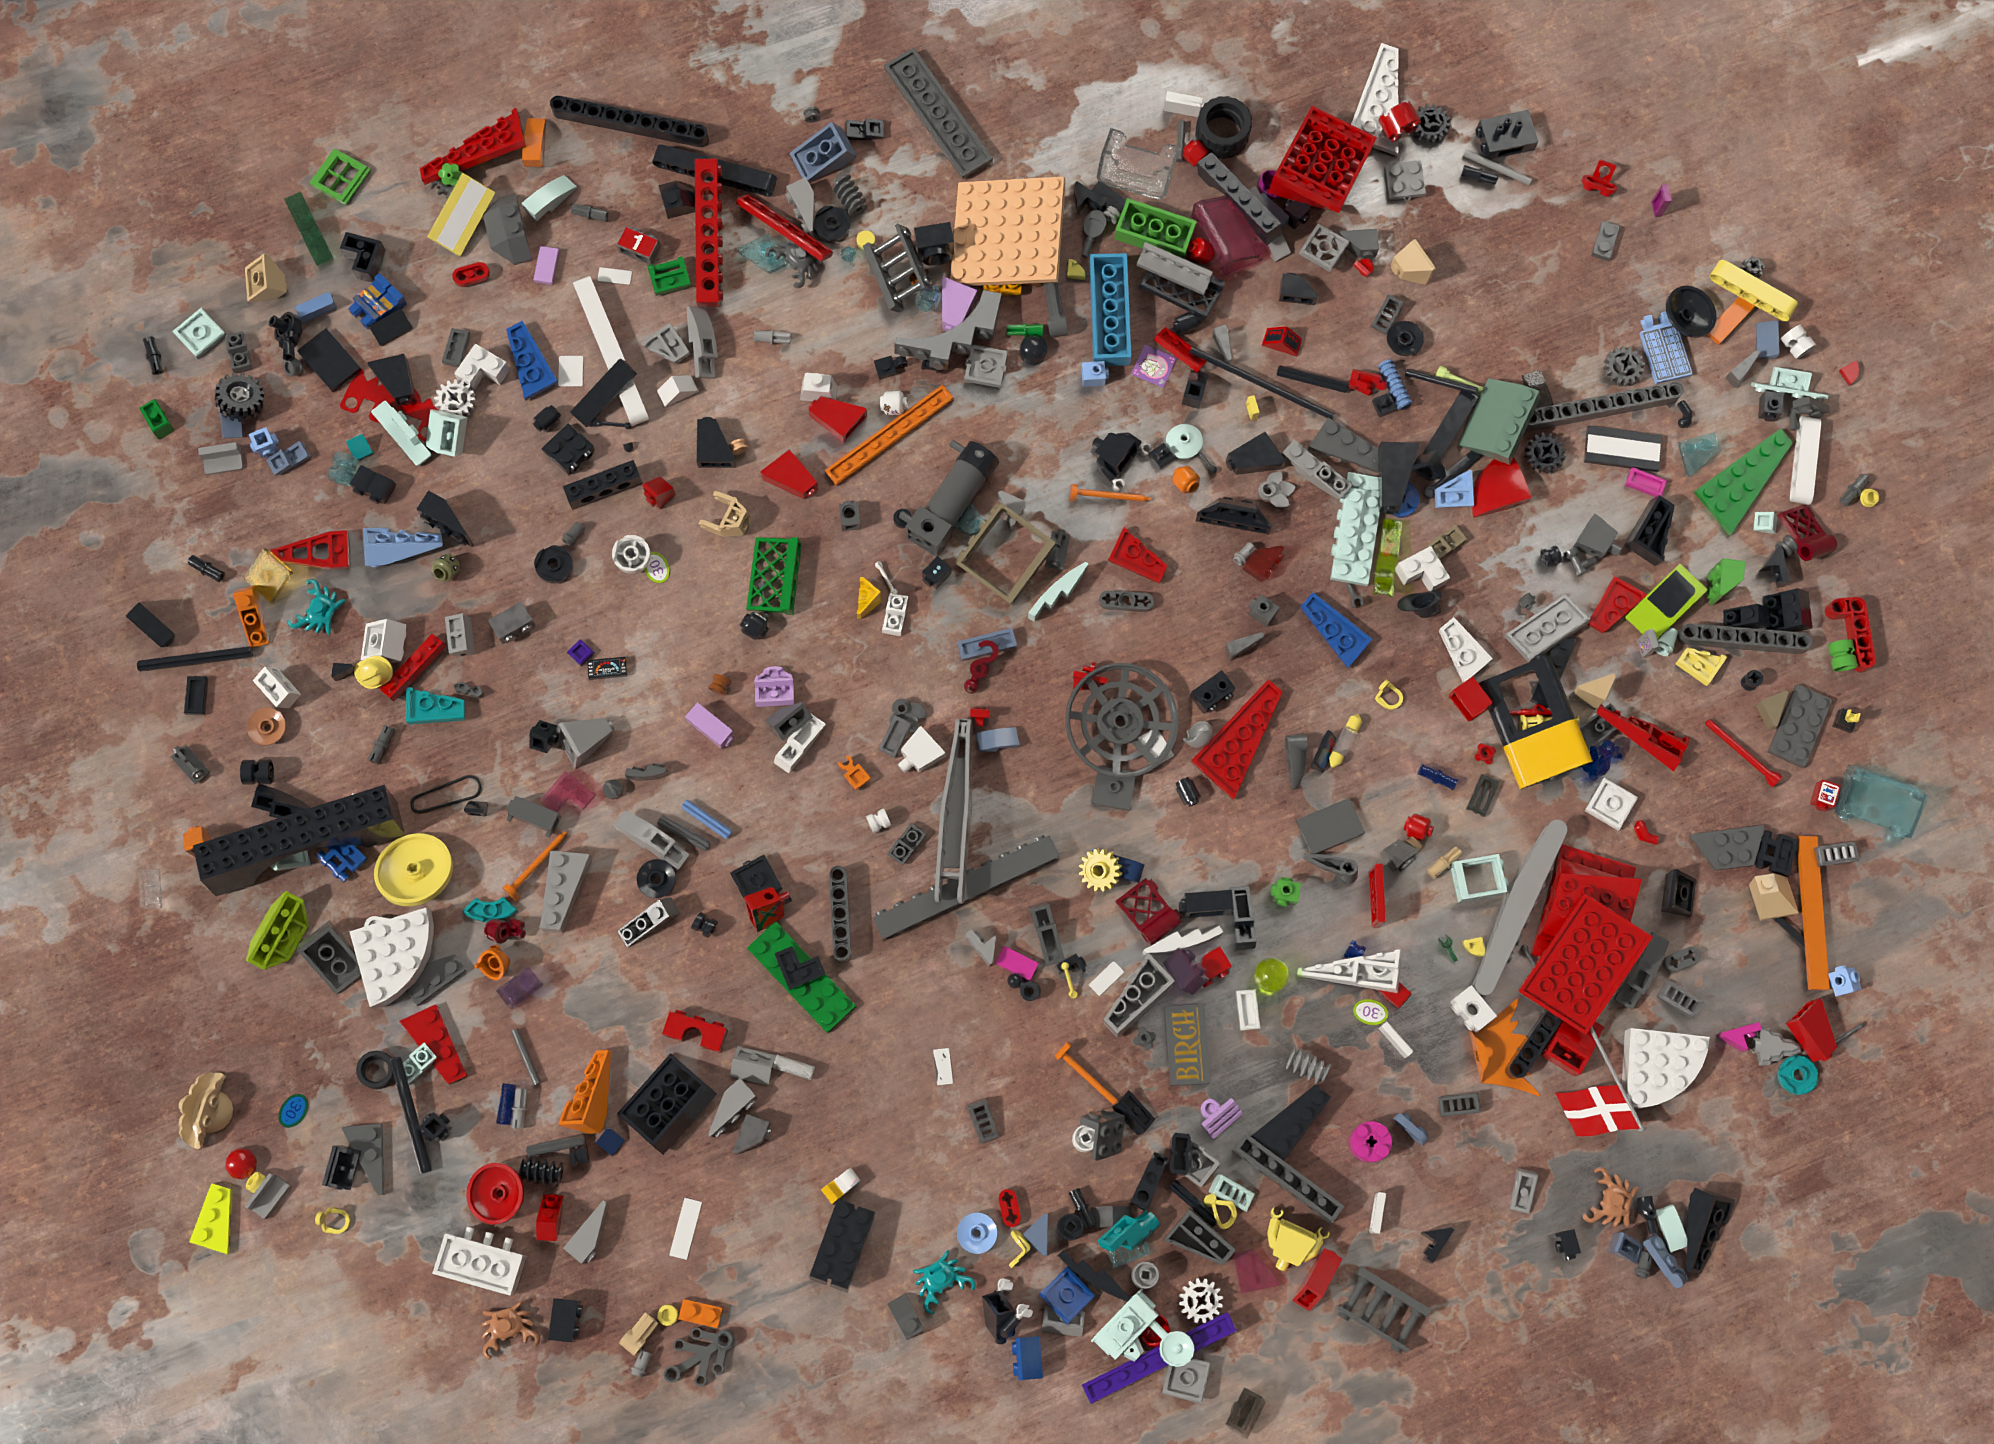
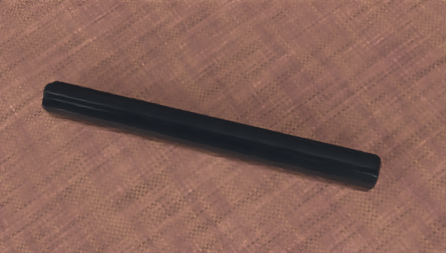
M247 646L139 660L137 662V669L142 672L251 658L253 650L252 647Z
M400 1056L390 1059V1064L420 1173H427L432 1168L402 1058Z

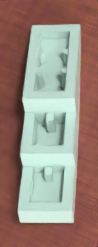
M1082 563L1056 581L1028 612V618L1034 622L1044 607L1051 611L1060 596L1068 599L1087 571L1088 563Z

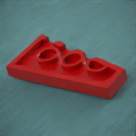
M437 1004L399 1021L419 1047L426 1043L436 1055L437 1059L432 1064L449 1085L468 1077Z

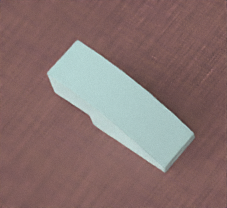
M563 175L538 189L522 202V206L531 217L538 221L546 212H552L577 189V186Z

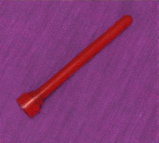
M1709 719L1705 722L1709 729L1763 774L1769 786L1773 788L1781 780L1782 775L1766 768L1712 720Z

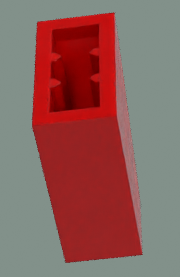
M822 396L818 400H813L809 405V416L843 443L868 416L867 409L864 407Z
M790 449L760 471L761 478L765 482L799 498H810L818 491V482Z
M1818 998L1808 1001L1785 1024L1813 1062L1819 1060L1826 1061L1833 1056L1832 1052L1837 1048L1836 1041L1822 999Z
M1325 1248L1318 1255L1292 1301L1310 1311L1324 1296L1342 1258L1334 1251Z

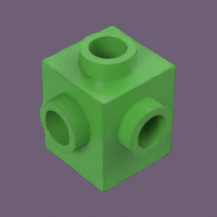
M1281 877L1271 886L1270 895L1273 896V901L1277 902L1279 906L1288 907L1289 904L1296 905L1299 900L1301 883L1292 882L1293 879Z

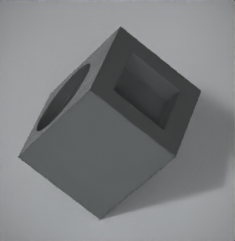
M845 501L843 504H839L842 531L860 530L858 502ZM848 512H853L855 514L852 518H847L845 516V514Z

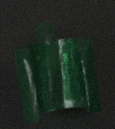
M1445 934L1447 941L1443 943L1438 938V942L1443 948H1446L1453 962L1458 959L1451 947L1452 939Z

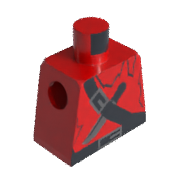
M773 887L744 897L749 919L757 932L783 918L785 915L783 906L792 902L788 891L778 895Z

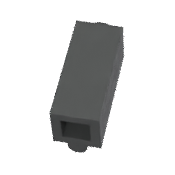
M515 796L514 800H511L507 807V821L511 822L514 818L547 832L546 837L549 838L554 834L561 818L558 812Z

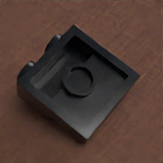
M569 423L541 448L567 475L576 472L580 468V464L585 459H590L595 451L593 444L581 433H578Z

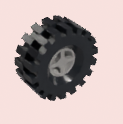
M232 373V377L228 374L225 375V378H221L219 384L217 383L214 401L215 407H218L217 411L219 413L223 412V417L225 418L229 416L231 421H234L235 418L238 419V422H242L243 419L250 421L251 416L256 418L257 413L260 414L263 408L264 391L262 384L259 385L257 379L253 381V376L251 375L245 377V373H240V376Z

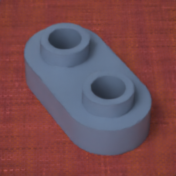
M1397 1113L1393 1118V1121L1420 1145L1424 1146L1429 1140L1427 1137L1428 1133L1422 1127H1416L1411 1123L1413 1120L1406 1113Z

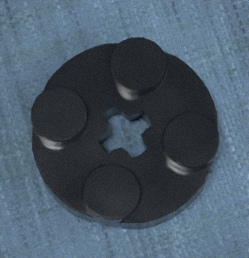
M828 205L821 208L816 213L814 219L815 233L826 243L842 240L850 231L849 215L840 207ZM828 221H836L837 223L834 227H829Z
M552 545L538 552L534 560V566L538 576L543 581L551 584H560L572 573L573 559L565 548ZM557 560L558 567L551 569L549 563Z

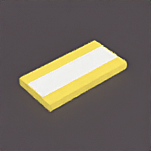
M462 173L427 238L452 253L461 256L495 192Z

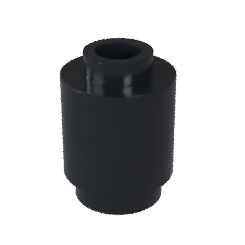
M1187 312L1174 318L1173 327L1177 333L1179 332L1182 335L1198 328L1202 322L1199 316Z
M546 406L533 418V425L539 432L542 430L547 432L559 421L561 415L554 406Z
M1186 777L1175 783L1176 791L1184 805L1191 807L1199 803L1198 799L1201 795L1193 780Z

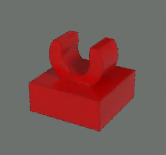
M970 708V717H976L975 726L983 727V718H989L990 708Z

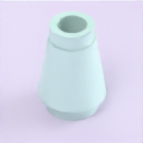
M1669 627L1658 639L1659 647L1655 651L1659 655L1668 656L1673 652L1678 631Z

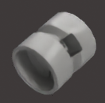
M1141 1262L1132 1269L1131 1279L1138 1288L1148 1289L1158 1282L1159 1272L1154 1264Z

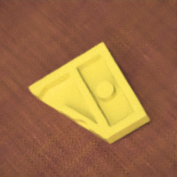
M1687 647L1675 664L1707 686L1727 656L1710 655V652L1697 651Z

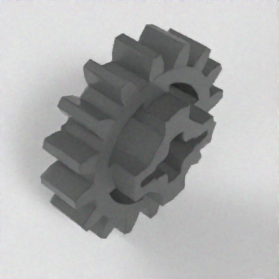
M1622 346L1620 350L1616 347L1613 352L1610 351L1604 360L1605 366L1603 370H1608L1605 376L1612 377L1610 382L1616 380L1617 385L1623 382V385L1627 386L1628 383L1633 385L1636 380L1638 381L1645 371L1643 369L1645 363L1640 362L1643 356H1637L1638 350L1632 352V347L1625 350V347Z

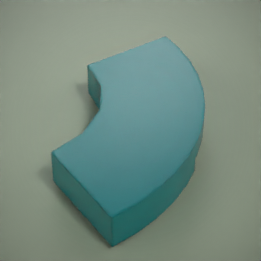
M503 896L494 902H484L475 897L462 912L471 919L487 923L491 919L503 921L514 915L518 910Z

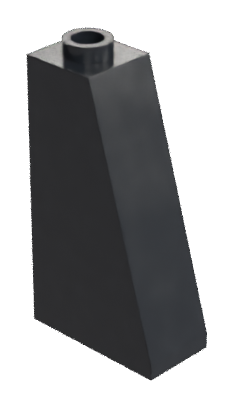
M1380 443L1378 447L1379 512L1391 515L1400 509L1419 443Z

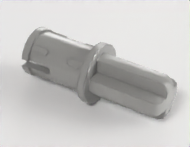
M755 330L754 342H767L771 345L773 343L790 344L791 334L774 332V330Z
M517 1088L515 1090L514 1108L511 1109L513 1110L511 1128L524 1129L525 1112L528 1111L526 1108L527 1089Z

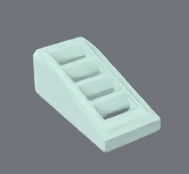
M1219 1174L1216 1175L1209 1189V1193L1224 1201H1232L1235 1207L1247 1212L1255 1196V1193ZM1231 1186V1189L1228 1195L1226 1196L1225 1193L1228 1187ZM1236 1190H1239L1235 1200L1232 1199ZM1243 1193H1245L1246 1196L1243 1200V1203L1241 1204L1239 1202L1241 1200Z

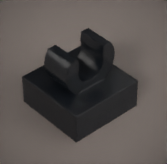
M1390 392L1372 400L1379 418L1397 410Z
M1165 443L1156 447L1148 454L1158 469H1161L1175 459Z

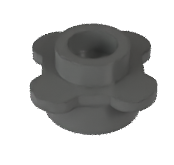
M1140 1027L1137 1037L1133 1039V1043L1143 1047L1144 1050H1149L1152 1041L1156 1039V1034L1147 1031L1145 1027Z

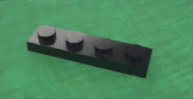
M1571 637L1566 638L1551 648L1548 655L1551 656L1559 679L1562 677L1576 639ZM1538 680L1530 702L1541 704L1548 709L1549 705Z

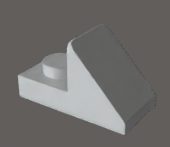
M971 929L965 934V937L989 967L992 966L996 935L983 944L984 939L978 931L974 933Z

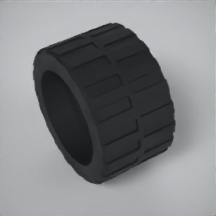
M1218 96L1217 98L1210 99L1199 111L1195 131L1196 140H1200L1209 149V154L1212 152L1217 158L1226 159L1238 155L1244 150L1249 140L1252 128L1250 110L1242 101L1230 96ZM1218 117L1228 118L1238 125L1240 132L1229 138L1218 137L1209 130L1207 123Z

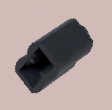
M360 465L349 484L355 494L362 497L367 495L369 500L376 504L380 502L386 504L396 487L393 480Z
M1174 1133L1169 1145L1172 1155L1169 1158L1168 1170L1170 1175L1185 1176L1190 1168L1188 1153L1191 1149V1137L1189 1134Z

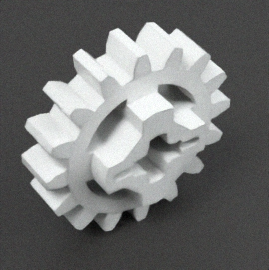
M455 379L454 383L451 384L448 380L447 386L441 384L442 390H436L438 396L434 397V400L437 402L435 406L439 411L469 416L468 410L475 409L472 403H476L475 393L471 391L470 385L466 386L464 381L458 384L457 379Z
M1197 1278L1196 1284L1189 1281V1288L1182 1287L1185 1294H1179V1297L1183 1298L1179 1305H1184L1185 1307L1181 1311L1182 1313H1189L1187 1319L1193 1316L1195 1323L1199 1321V1318H1201L1203 1323H1206L1207 1317L1210 1320L1213 1319V1313L1219 1315L1216 1309L1223 1306L1218 1303V1300L1223 1299V1296L1217 1295L1220 1291L1219 1288L1213 1289L1214 1282L1208 1285L1207 1279L1200 1283L1199 1278ZM1196 1287H1205V1289H1203V1291L1199 1293L1192 1290ZM1211 1293L1214 1297V1305L1210 1303L1209 1296ZM1203 1295H1205V1298L1203 1300L1205 1302V1305L1200 1304L1199 1306H1197L1198 1300L1196 1299V1297H1202ZM1188 1296H1189V1297L1191 1298V1300H1192V1306H1191V1308H1189V1306H1188V1302H1187ZM1200 1309L1209 1311L1203 1315L1197 1314Z

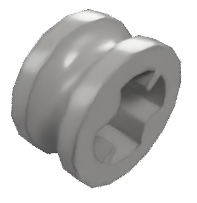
M1108 206L1107 211L1103 212L1106 220L1111 224H1116L1117 219H1120L1121 216L1119 211L1112 206Z

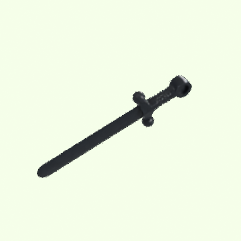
M1470 451L1449 470H1445L1446 477L1441 478L1434 485L1428 486L1424 490V497L1432 499L1435 496L1434 489L1459 476L1478 460L1482 454Z

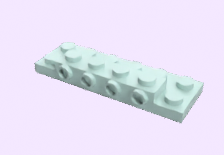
M1348 472L1346 480L1352 484V487L1339 500L1342 503V508L1338 509L1336 520L1340 521L1339 527H1335L1334 538L1337 539L1336 545L1333 544L1331 549V555L1334 558L1330 580L1368 586L1380 513L1378 477Z

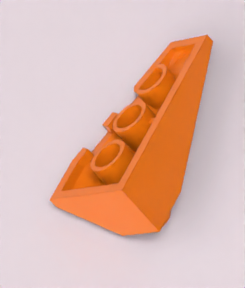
M610 1050L595 1051L584 1071L585 1078L574 1089L577 1091L572 1101L568 1100L564 1106L559 1126L587 1134L601 1133L607 1116L611 1064Z

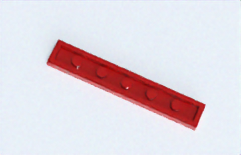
M747 194L737 199L736 204L818 260L824 261L832 257L833 251L751 195Z

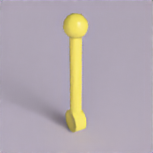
M1064 962L1061 967L1065 971L1070 988L1069 996L1074 999L1078 994L1072 985L1068 970L1069 964Z

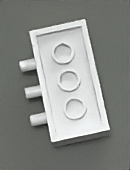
M471 1227L466 1228L464 1238L445 1233L432 1274L515 1296L527 1256L510 1251L513 1239L506 1237L501 1249L490 1246L494 1236L493 1233L486 1232L483 1243L471 1240L474 1233V1228Z

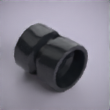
M260 759L258 762L255 760H242L240 765L241 783L243 785H254L256 782L263 785L272 784L274 779L272 760Z
M1066 1214L1057 1223V1233L1065 1241L1076 1240L1083 1232V1221L1075 1214Z

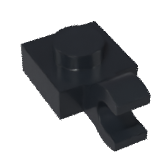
M892 356L874 360L879 380L897 375L896 369L908 366L906 357L903 356L897 357L895 360L892 359Z

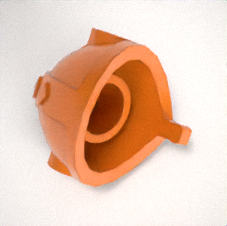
M492 945L489 947L490 949L481 953L474 968H479L485 976L492 980H499L507 972L510 966V958L501 950L500 945Z

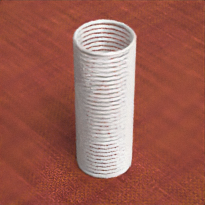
M778 1054L773 1064L774 1069L807 1080H811L815 1066Z

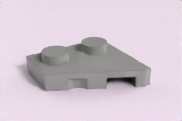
M671 323L641 342L645 348L674 364L691 355Z

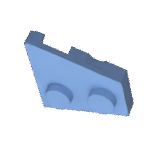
M1468 470L1434 489L1435 508L1474 506L1472 470Z

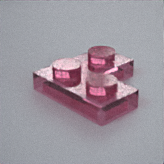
M564 771L540 801L551 810L558 812L565 802L570 799L584 810L596 795L571 774Z

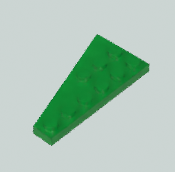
M1781 428L1694 492L1729 536L1793 443Z

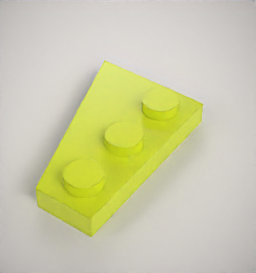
M211 1183L189 1241L190 1243L230 1254L229 1236L231 1233L232 1189Z

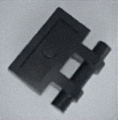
M1765 830L1760 842V851L1756 856V868L1763 869L1764 864L1769 863L1768 871L1788 877L1799 839L1778 834L1776 840L1771 839L1773 832ZM1769 846L1774 847L1772 856L1767 855Z

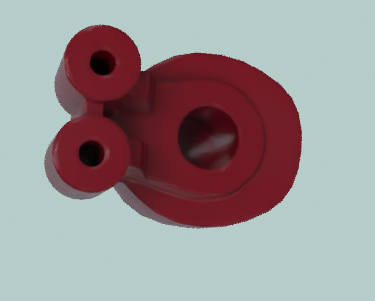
M514 918L509 919V923L499 919H491L485 924L484 934L489 940L502 944L510 936L524 938L526 936V931L523 930L525 923Z

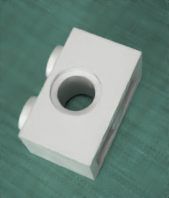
M1472 985L1450 1002L1452 1010L1458 1016L1461 1015L1465 1020V1026L1475 1033L1497 1017ZM1468 1006L1475 1007L1476 1015H1471L1468 1012Z

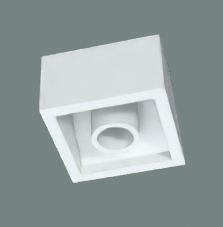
M389 619L367 623L361 661L370 656L378 655L387 659L390 664L400 662L404 655L403 646L406 638L407 624Z

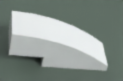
M811 714L813 718L796 730L775 756L774 763L787 773H790L826 725L813 714Z

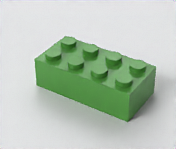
M1127 198L1115 230L1114 239L1142 249L1146 242L1185 259L1197 221Z

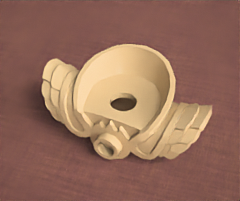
M210 1072L198 1076L195 1083L189 1089V1095H186L179 1102V1109L182 1113L179 1119V1135L186 1144L193 1148L202 1149L206 1133H215L224 1129L232 1118V1102L225 1093L220 1091L226 1075L222 1073Z

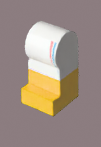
M849 1168L838 1178H835L823 1187L821 1191L833 1205L837 1199L842 1198L861 1180L852 1168Z

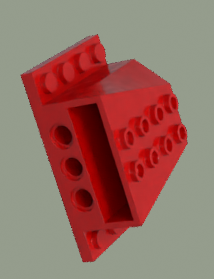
M1311 106L1280 163L1267 193L1339 213L1377 137Z
M1562 844L1556 858L1531 955L1540 958L1584 892L1631 922L1642 879L1634 878L1637 867Z

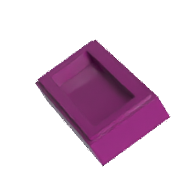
M1668 184L1661 185L1651 201L1655 217H1662L1672 201Z

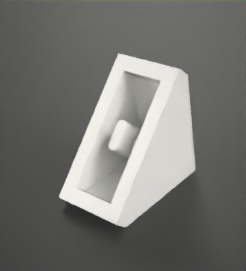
M691 375L671 376L657 390L665 408L699 392Z

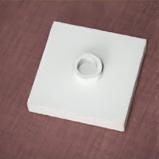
M1603 778L1587 805L1585 812L1619 831L1638 797L1608 779Z

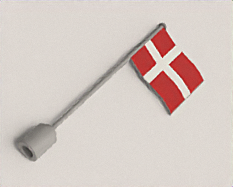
M1591 1027L1590 1032L1617 1085L1595 1086L1570 1093H1555L1576 1136L1588 1137L1617 1130L1639 1129V1132H1644L1646 1127L1642 1126L1593 1027Z

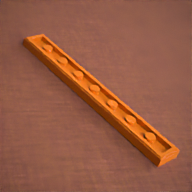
M942 384L906 410L902 415L895 418L825 470L826 475L835 486L839 485L954 401V397Z
M1798 836L1796 839H1799L1797 854L1808 990L1827 991L1830 990L1821 874L1814 847H1818V837Z

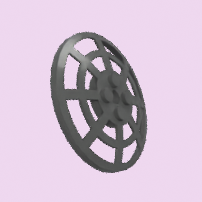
M1114 663L1093 670L1076 685L1067 702L1065 727L1071 747L1087 766L1106 776L1130 778L1151 771L1168 756L1177 738L1179 715L1172 693L1157 675L1138 665ZM1122 670L1120 681L1110 682L1099 688L1092 679L1106 671ZM1133 671L1145 676L1157 687L1147 693L1141 687L1128 682L1129 672ZM1086 683L1092 693L1085 701L1082 713L1071 711L1077 693ZM1119 687L1118 698L1108 701L1102 693L1107 689ZM1127 689L1137 692L1143 698L1136 704L1126 699ZM1163 693L1168 703L1171 723L1159 722L1158 709L1153 699ZM1096 697L1102 705L1098 715L1087 714L1090 704ZM1147 704L1152 711L1153 721H1143L1140 709ZM1117 716L1124 718V726L1120 727L1116 724L1115 719ZM1070 719L1081 720L1082 733L1087 744L1080 750L1072 736ZM1086 721L1097 723L1100 733L1093 739L1089 735ZM1142 728L1152 729L1149 740L1143 745L1137 738ZM1158 731H1170L1165 748L1155 758L1149 749L1155 742ZM1106 739L1108 742L1113 743V754L1103 751L1097 745ZM1131 742L1138 750L1135 753L1121 756V744ZM1093 749L1100 756L1113 760L1112 771L1096 766L1085 755ZM1143 755L1150 763L1136 771L1120 772V761L1133 760Z

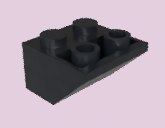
M1796 588L1763 596L1764 606L1769 608L1770 627H1766L1767 630L1799 632L1813 628L1809 592Z

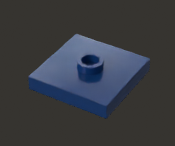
M1068 1266L1039 1294L1066 1324L1095 1297V1294Z

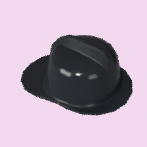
M1437 590L1410 594L1401 598L1397 606L1402 611H1413L1420 618H1428L1441 613L1439 601L1442 594Z

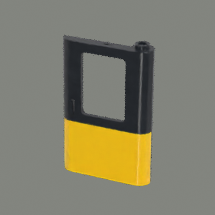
M1545 653L1534 657V661L1479 683L1492 701V704L1488 706V711L1520 790L1571 769H1578L1593 763L1551 656H1546ZM1533 670L1537 675L1551 710L1552 718L1525 730L1517 731L1499 684Z

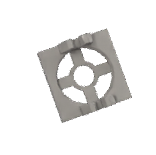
M1318 223L1299 251V255L1331 272L1333 267L1335 268L1338 261H1340L1350 241ZM1318 236H1328L1326 239H1316ZM1332 240L1336 241L1338 251L1332 248ZM1325 242L1329 244L1330 249L1323 251L1319 245ZM1312 244L1317 246L1318 252L1315 256L1311 252ZM1329 253L1334 256L1329 260L1320 259L1323 254Z

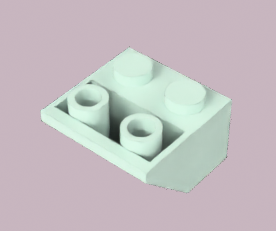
M431 409L426 447L436 453L454 457L463 454L467 417Z

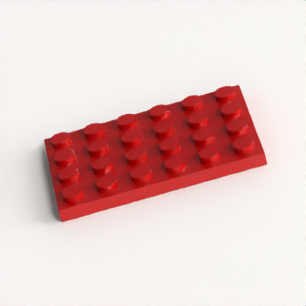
M1584 892L1519 987L1518 992L1586 1035L1653 936Z

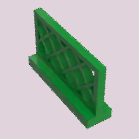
M756 537L747 611H766L793 615L802 542L798 537H791L790 539ZM760 543H768L771 546L764 554L759 550ZM781 544H788L787 551L780 555L776 548ZM772 551H775L779 557L770 564L765 557ZM764 559L769 565L760 572L757 569V564ZM783 560L785 568L778 573L774 566ZM772 568L777 575L768 582L763 575ZM762 577L766 584L757 590L755 582ZM780 578L783 581V586L776 591L771 584ZM770 586L775 593L768 599H765L761 592ZM760 595L764 602L759 606H752L753 599ZM776 596L781 600L780 607H772L769 602Z

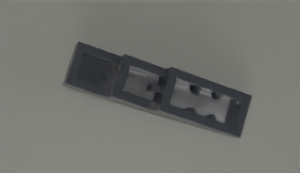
M1064 1250L1057 1255L1074 1273L1094 1287L1126 1302L1131 1299L1104 1269L1096 1274L1084 1260L1076 1264Z

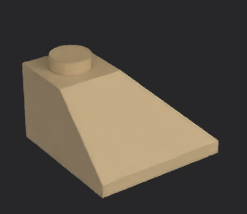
M1416 239L1412 240L1394 256L1391 263L1392 271L1400 279L1424 285L1429 284L1436 269Z
M262 254L245 267L248 302L278 299L287 292L285 274L267 254Z
M1772 873L1755 876L1750 882V891L1760 921L1799 913L1787 877Z

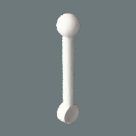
M880 561L876 562L875 566L883 575L891 590L890 593L898 594V591L893 588L882 568L883 564Z

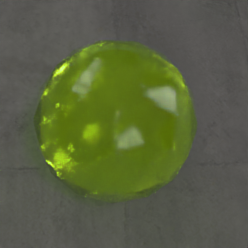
M1265 958L1255 967V983L1265 992H1277L1283 989L1288 982V968L1283 961L1277 958Z

